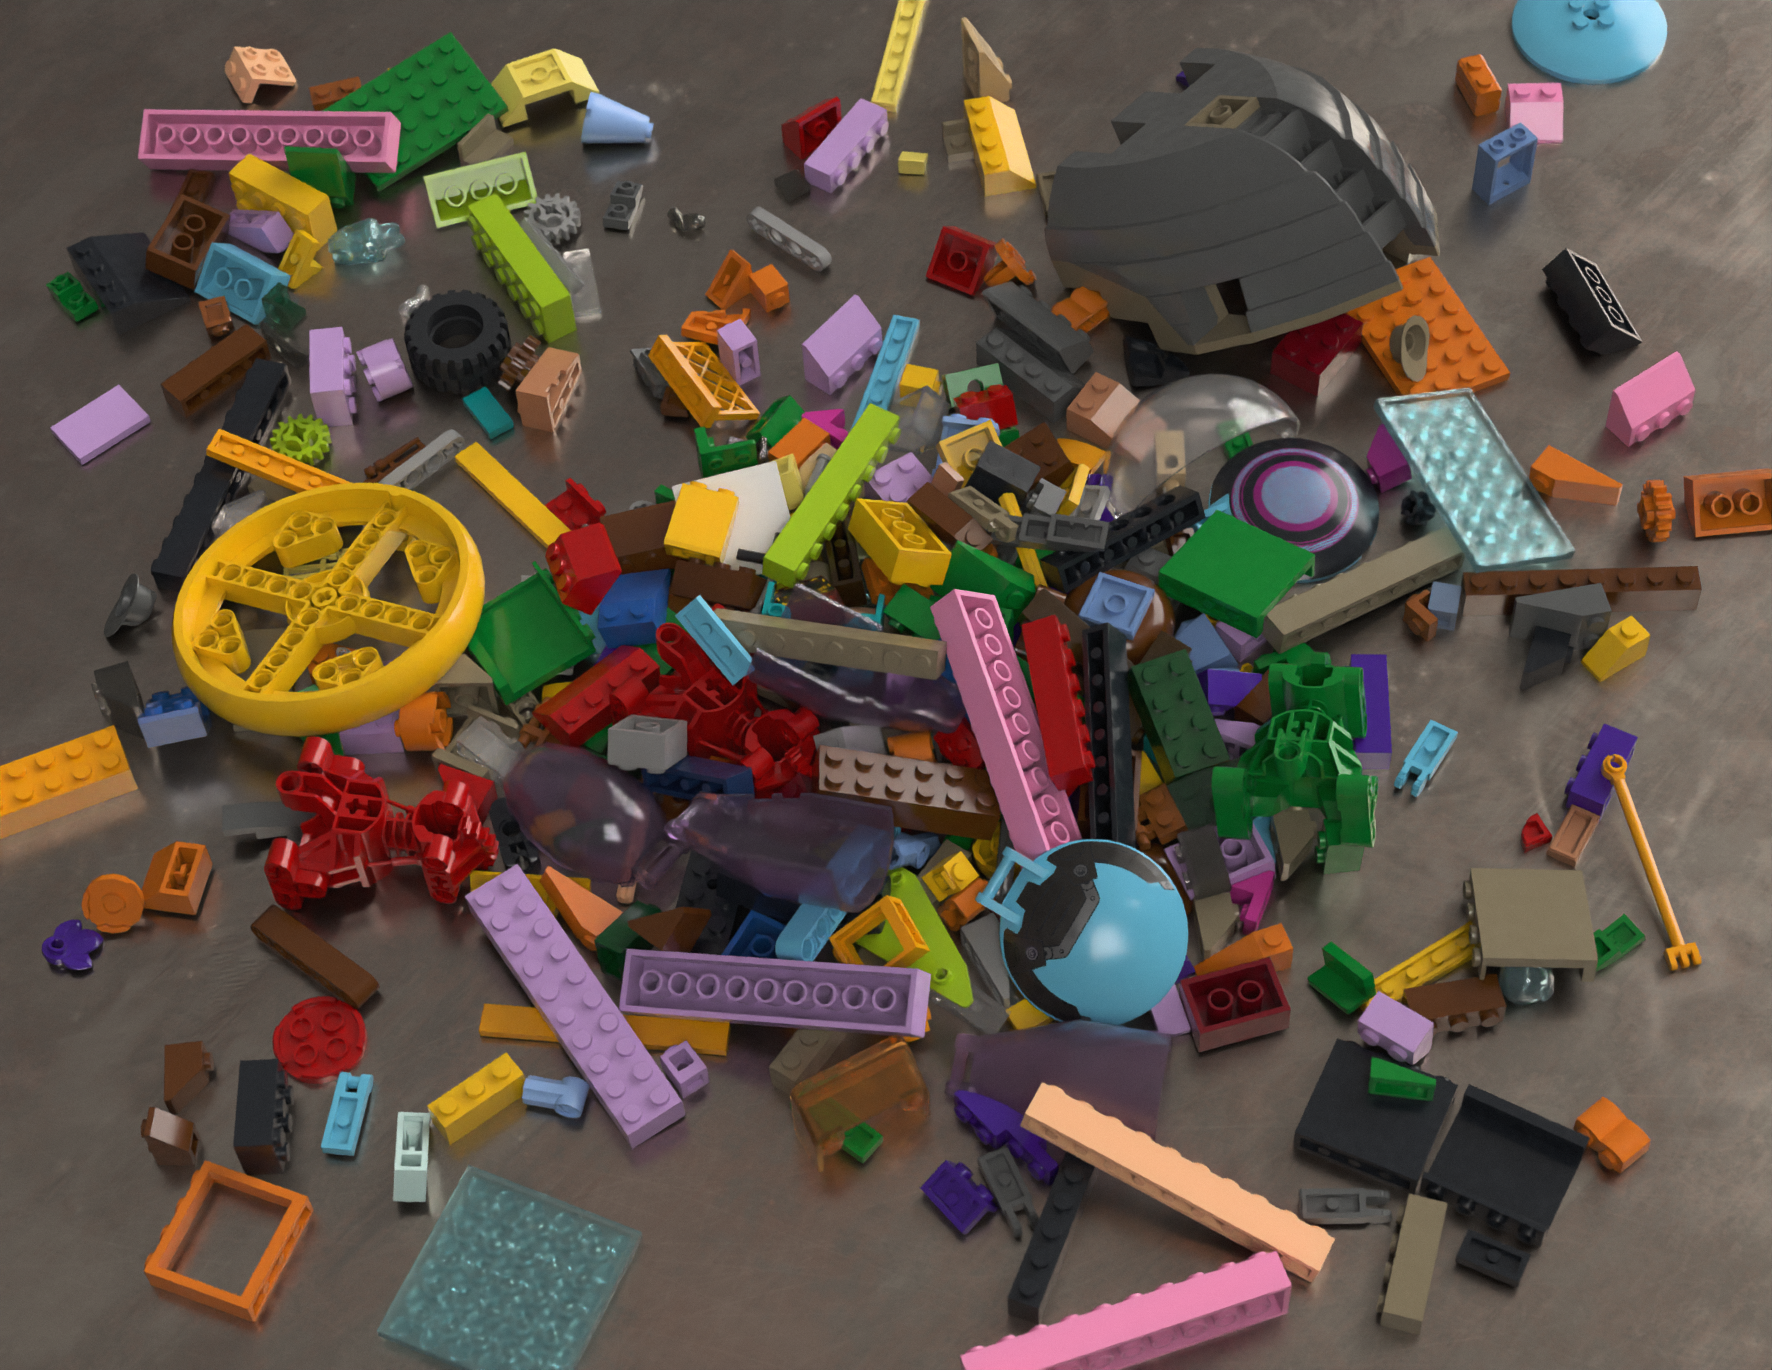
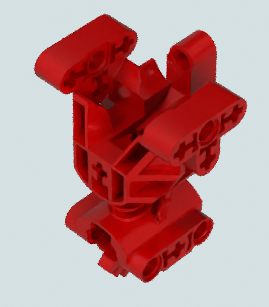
M716 603L711 607L713 611L716 608L726 609L719 603ZM669 622L660 625L655 635L657 651L661 659L680 674H661L659 676L660 685L650 693L644 683L632 675L609 694L612 725L617 724L630 715L687 721V751L690 756L710 759L711 756L728 758L736 762L737 765L752 768L755 797L749 799V812L754 815H758V810L799 772L812 778V767L817 754L813 736L820 734L817 729L820 725L817 717L808 708L803 706L794 713L788 709H778L769 712L758 700L756 673L754 670H751L732 685L695 639L675 623ZM748 652L752 658L755 657V653ZM757 707L761 710L760 717H754Z
M310 736L305 739L297 763L298 771H285L276 779V788L284 806L295 811L318 813L310 820L300 824L303 835L299 847L295 842L285 838H275L271 843L264 864V872L276 903L285 909L298 910L302 908L305 897L323 898L326 896L328 887L341 888L344 885L361 881L362 887H370L375 882L386 877L395 866L412 864L422 866L430 896L438 902L451 904L457 900L461 883L474 870L480 871L482 869L487 871L489 866L493 867L497 859L499 841L495 840L496 834H490V828L482 826L472 796L469 795L470 789L463 782L447 780L443 783L441 791L434 790L430 792L416 807L411 805L405 806L389 799L383 778L377 777L373 779L364 772L365 764L361 760L349 756L334 755L331 744L327 740L316 736ZM391 805L405 810V813H407L406 818H404L402 812H397L394 818Z

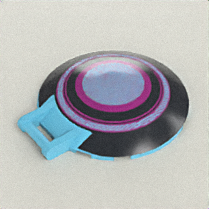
M1278 438L1256 443L1229 459L1213 481L1209 494L1208 509L1204 510L1206 518L1188 528H1193L1195 533L1216 510L1258 527L1271 535L1282 538L1295 546L1315 554L1314 576L1310 577L1304 574L1297 581V583H1310L1334 577L1349 569L1361 559L1362 554L1372 544L1379 523V503L1376 491L1369 477L1349 456L1321 442L1301 438Z

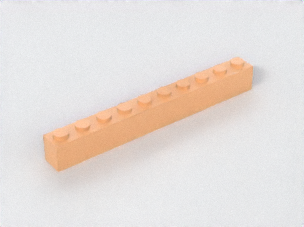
M1041 1083L1020 1124V1127L1255 1253L1277 1251L1286 1270L1311 1283L1319 1273L1335 1240L1323 1228L1311 1226L1299 1220L1293 1212L1281 1210L1269 1204L1268 1200L1263 1196L1251 1194L1241 1189L1235 1181L1227 1178L1223 1179L1211 1173L1205 1165L1193 1163L1183 1158L1177 1150L1155 1143L1147 1134L1135 1132L1125 1127L1119 1119L1097 1112L1089 1103L1077 1101L1069 1097L1057 1086Z

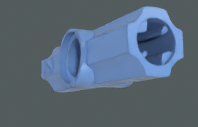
M901 832L894 841H890L888 844L880 847L878 856L881 858L882 866L890 870L907 865L920 869L927 860L935 855L942 845L938 840V835L932 832L914 836Z

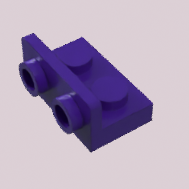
M945 1160L920 1189L961 1233L967 1234L988 1211L994 1213L998 1206L992 1201L995 1197L993 1193L983 1184L978 1186L971 1179L974 1174L965 1164L960 1161L956 1164Z

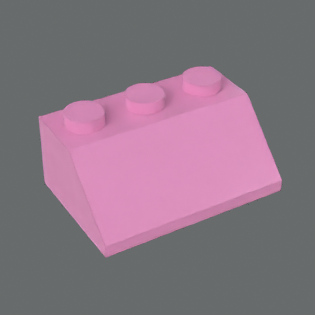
M1677 351L1613 390L1605 426L1626 446L1629 447L1637 441L1645 440L1651 432L1658 428L1666 427L1672 419L1679 415H1685L1691 410L1695 388L1681 355Z

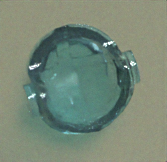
M1501 966L1499 984L1503 995L1509 1001L1519 1005H1528L1540 999L1545 1002L1554 993V976L1551 967Z

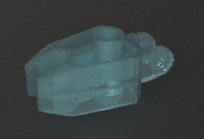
M368 218L339 229L328 239L329 253H333V261L349 266L382 262L387 257L386 251L401 247L405 243V238L400 233V228L396 222L379 225L377 220Z

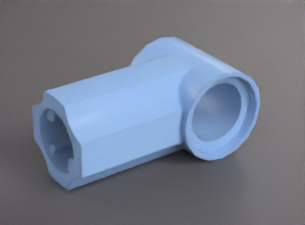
M529 1075L524 1082L522 1101L523 1104L554 1109L564 1117L579 1118L582 1114L590 1085L585 1080L572 1076L564 1077L561 1081Z

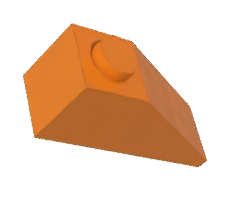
M1550 445L1532 464L1527 483L1535 490L1543 492L1550 497L1615 506L1619 502L1623 484Z
M547 866L540 879V883L575 937L581 940V943L587 949L596 951L595 939L622 915L623 912L550 866Z
M1282 923L1252 932L1210 958L1193 966L1195 976L1267 957L1271 958L1275 971L1278 972L1291 967L1294 948Z

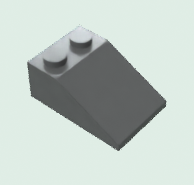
M1597 583L1516 597L1509 627L1510 637L1532 641L1536 626H1541L1571 634L1569 646L1574 647V650L1591 649L1607 631L1612 612L1602 584Z

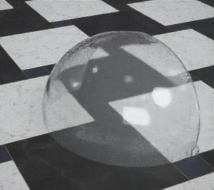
M1213 373L1199 374L1178 379L1156 389L1128 412L1115 430L1106 451L1102 479L1103 486H1108L1110 490L1108 499L1115 508V517L1119 518L1136 509L1158 487L1184 467L1214 448L1245 432L1266 425L1279 435L1280 438H1295L1300 429L1299 419L1287 403L1273 391L1260 383L1240 376Z

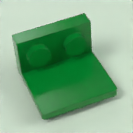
M705 426L694 428L698 465L702 479L758 465L755 440L715 447L713 437H707Z

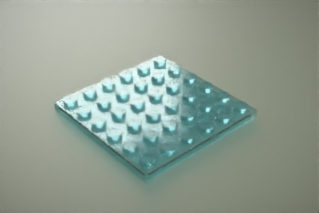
M468 1165L377 1329L378 1335L461 1370H575L643 1238L642 1232Z

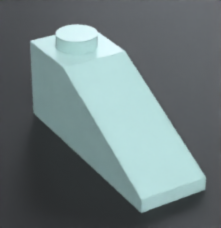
M398 1112L393 1201L408 1203L426 1202L430 1113Z

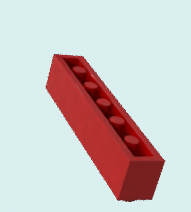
M1055 614L1022 624L1049 777L1058 791L1094 781L1091 769L1095 768V761L1092 752L1087 749L1086 743L1090 742V735L1086 725L1082 724L1081 717L1085 716V709L1081 699L1077 698L1076 692L1081 689L1077 675L1072 672V667L1076 663L1072 650L1068 649L1067 642L1071 641L1068 627L1066 624L1061 625Z

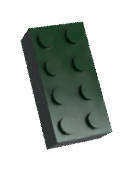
M1186 649L1130 667L1128 670L1129 693L1167 787L1212 772L1215 766L1223 767L1230 760V757Z

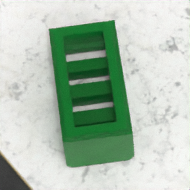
M1372 1057L1368 1084L1369 1094L1433 1101L1436 1079Z

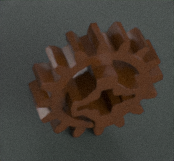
M529 335L523 345L516 342L499 367L504 372L498 382L499 386L509 391L516 381L521 383L540 358L534 354L541 344L539 340Z

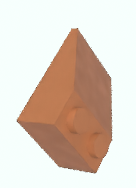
M1095 372L1067 408L1066 430L1137 464L1154 444V433L1156 431H1164L1167 427L1165 421L1124 386Z

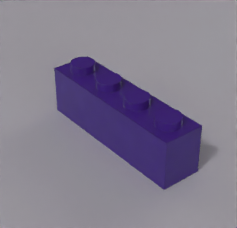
M1351 654L1350 664L1346 667L1363 668L1367 713L1365 739L1352 738L1353 750L1360 760L1362 769L1389 770L1392 757L1387 654Z

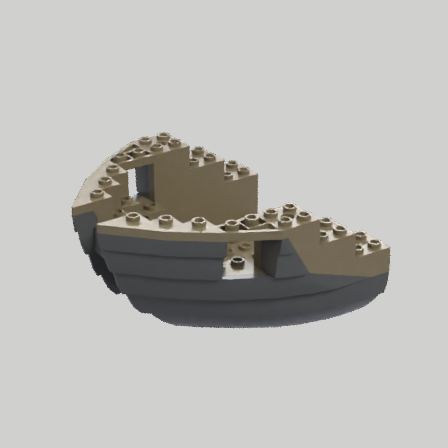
M1195 48L1179 62L1189 84L1185 91L1182 93L1144 92L1110 121L1121 144L1114 152L1108 154L1075 151L1057 166L1049 200L1048 226L1044 228L1045 240L1051 261L1064 287L1080 288L1084 286L1088 290L1099 291L1102 298L1108 302L1106 307L1111 318L1148 323L1161 350L1193 355L1244 344H1253L1260 340L1323 322L1403 290L1404 288L1390 260L1386 259L1382 248L1391 241H1393L1397 252L1440 255L1437 214L1432 202L1411 164H1406L1395 142H1389L1381 127L1369 114L1348 97L1344 96L1323 77L1312 72L1261 56L1215 48ZM1241 277L1239 281L1248 308L1246 316L1228 313L1216 283Z

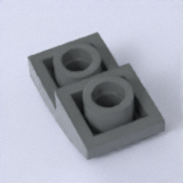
M617 181L610 194V205L603 217V227L629 230L640 202L643 184L631 181Z

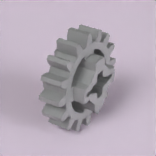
M556 193L553 198H550L549 194H545V199L543 200L536 197V204L528 203V210L523 212L524 218L531 221L549 242L551 239H554L556 243H559V238L562 237L568 240L569 233L576 234V227L581 226L580 208H577L576 201L570 202L567 195L561 199L559 193Z

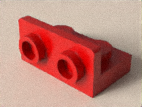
M571 478L565 481L567 490L545 504V507L571 531L601 523L600 517L606 514L603 504L599 500L594 501L589 496L587 489L581 483L577 484Z
M955 712L933 737L940 746V753L949 759L953 765L984 769L986 765L981 757L980 748L972 731L971 724L962 713Z

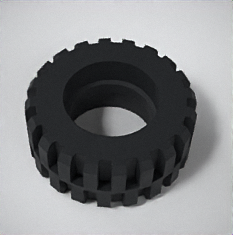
M449 290L447 294H435L432 296L433 299L429 301L427 299L420 303L419 309H414L405 325L404 341L410 365L419 380L424 381V384L431 388L436 386L437 390L446 393L448 390H452L453 393H462V390H469L471 392L477 390L476 387L481 385L483 387L489 385L492 378L497 379L502 374L499 367L512 349L505 313L491 298L486 299L485 295L478 292L472 294L470 290H462V292ZM457 335L478 337L470 344L459 348L439 346L446 339Z

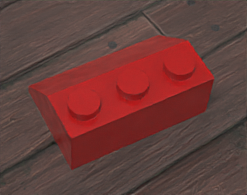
M601 523L560 534L556 541L548 546L545 558L561 602L588 615H592L622 573L605 526Z

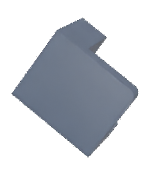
M1433 581L1428 610L1439 619L1437 628L1454 631L1462 590L1461 586Z

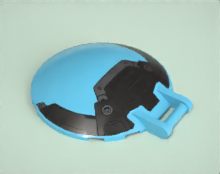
M1101 839L1068 842L1048 850L1034 861L1008 846L1005 847L1002 852L1004 857L983 893L979 892L975 901L1001 916L999 935L1002 957L1013 983L1026 1000L1045 1015L1068 1025L1085 1028H1106L1140 1017L1165 997L1176 982L1185 961L1188 947V921L1182 898L1176 886L1155 861L1131 846ZM1016 862L1023 866L1002 904L993 899Z

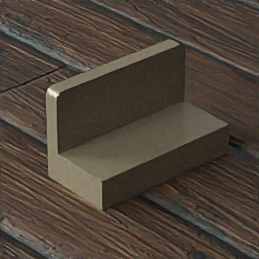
M488 113L457 144L462 167L500 158L514 144L511 136L496 129L493 115Z

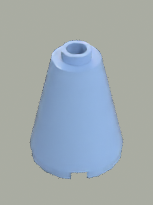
M590 92L582 128V143H645L646 138L651 139L654 123H649L650 117L601 94Z

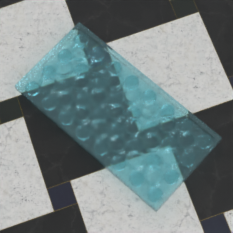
M1470 387L1376 399L1373 408L1476 573L1572 559L1576 550Z

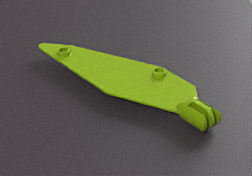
M822 846L812 857L827 862L829 866L837 853L835 854L832 850ZM881 863L872 877L890 875V896L901 899L930 950L907 968L919 969L930 973V989L961 1008L971 1006L973 995L967 965L918 878L903 867L890 870L883 867ZM887 919L881 934L864 935L855 942L886 962H889L904 951Z

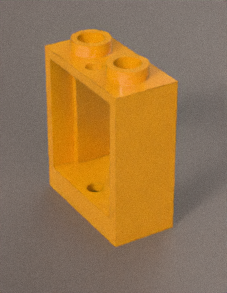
M889 895L883 897L829 937L834 947L832 949L833 955L841 964L864 965L853 943L887 919L904 951L883 965L884 967L907 968L930 950L901 899Z

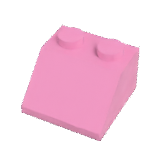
M1561 83L1508 84L1505 100L1507 129L1521 122L1538 138L1537 144L1562 143L1563 95Z

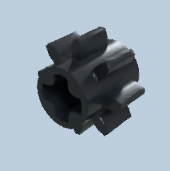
M1412 490L1410 495L1402 500V511L1400 513L1408 516L1406 523L1415 526L1417 524L1426 526L1427 521L1435 517V505L1437 502L1429 500L1431 493Z

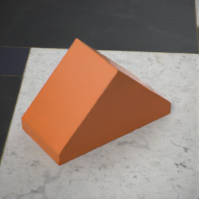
M730 250L705 296L722 310L731 307L750 293L749 274H752L751 264L734 250Z

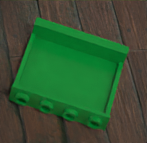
M1216 510L1158 571L1159 586L1167 596L1258 638L1263 632L1266 615L1304 574L1310 577L1314 576L1315 554L1295 546L1282 538L1271 535L1258 527Z
M536 561L532 562L536 572L535 575L483 605L475 633L466 647L477 665L492 677L494 688L506 706L596 652L592 642L596 637L587 623L584 625L580 623L582 618L577 609L561 602L557 588L553 586L554 580L547 568L542 570Z

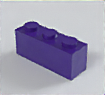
M1605 723L1599 734L1594 732L1588 743L1587 749L1590 750L1588 756H1581L1576 767V771L1579 773L1576 779L1573 777L1569 779L1564 794L1568 795L1566 807L1570 809L1571 805L1574 804L1599 815L1601 820L1615 792L1611 781L1602 775L1601 765L1605 757L1617 754L1626 760L1628 766L1634 754L1638 737ZM1610 762V764L1612 765V767H1614V768H1619V767H1620L1619 764H1617V763H1615V762Z

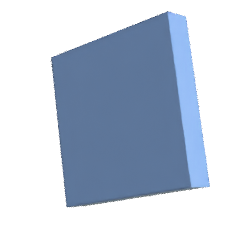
M1099 572L1078 617L1090 627L1108 622L1123 633L1126 639L1133 641L1153 600L1155 589Z

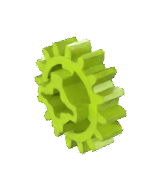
M302 413L298 414L295 420L288 416L286 424L283 422L278 423L280 430H272L273 437L270 438L272 450L302 463L309 462L313 466L314 459L323 460L322 452L330 451L328 444H331L332 440L328 425H324L321 418L314 421L312 414L306 419L303 418Z

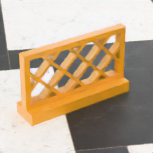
M658 335L648 357L701 427L711 428L714 421L757 420L760 412L706 342H672L668 335ZM689 359H691V360H693V361H695V362H697V363L703 365V367L700 366V365H698V364H696V363H694V362H692V361H690ZM703 377H705V378H707V379H709V380H711V381L717 383V385L714 384V383H712V382H710V381H708V380H706V379H704ZM717 395H719V396H721V397H723V398H725V399L731 401V403L728 402V401H726V400H724V399H722V398H720V397H718Z

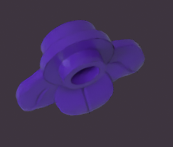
M68 920L57 926L54 936L47 938L43 942L42 955L49 963L54 965L64 964L72 970L88 969L92 967V961L88 954L103 943V937L94 930L82 929L80 920Z

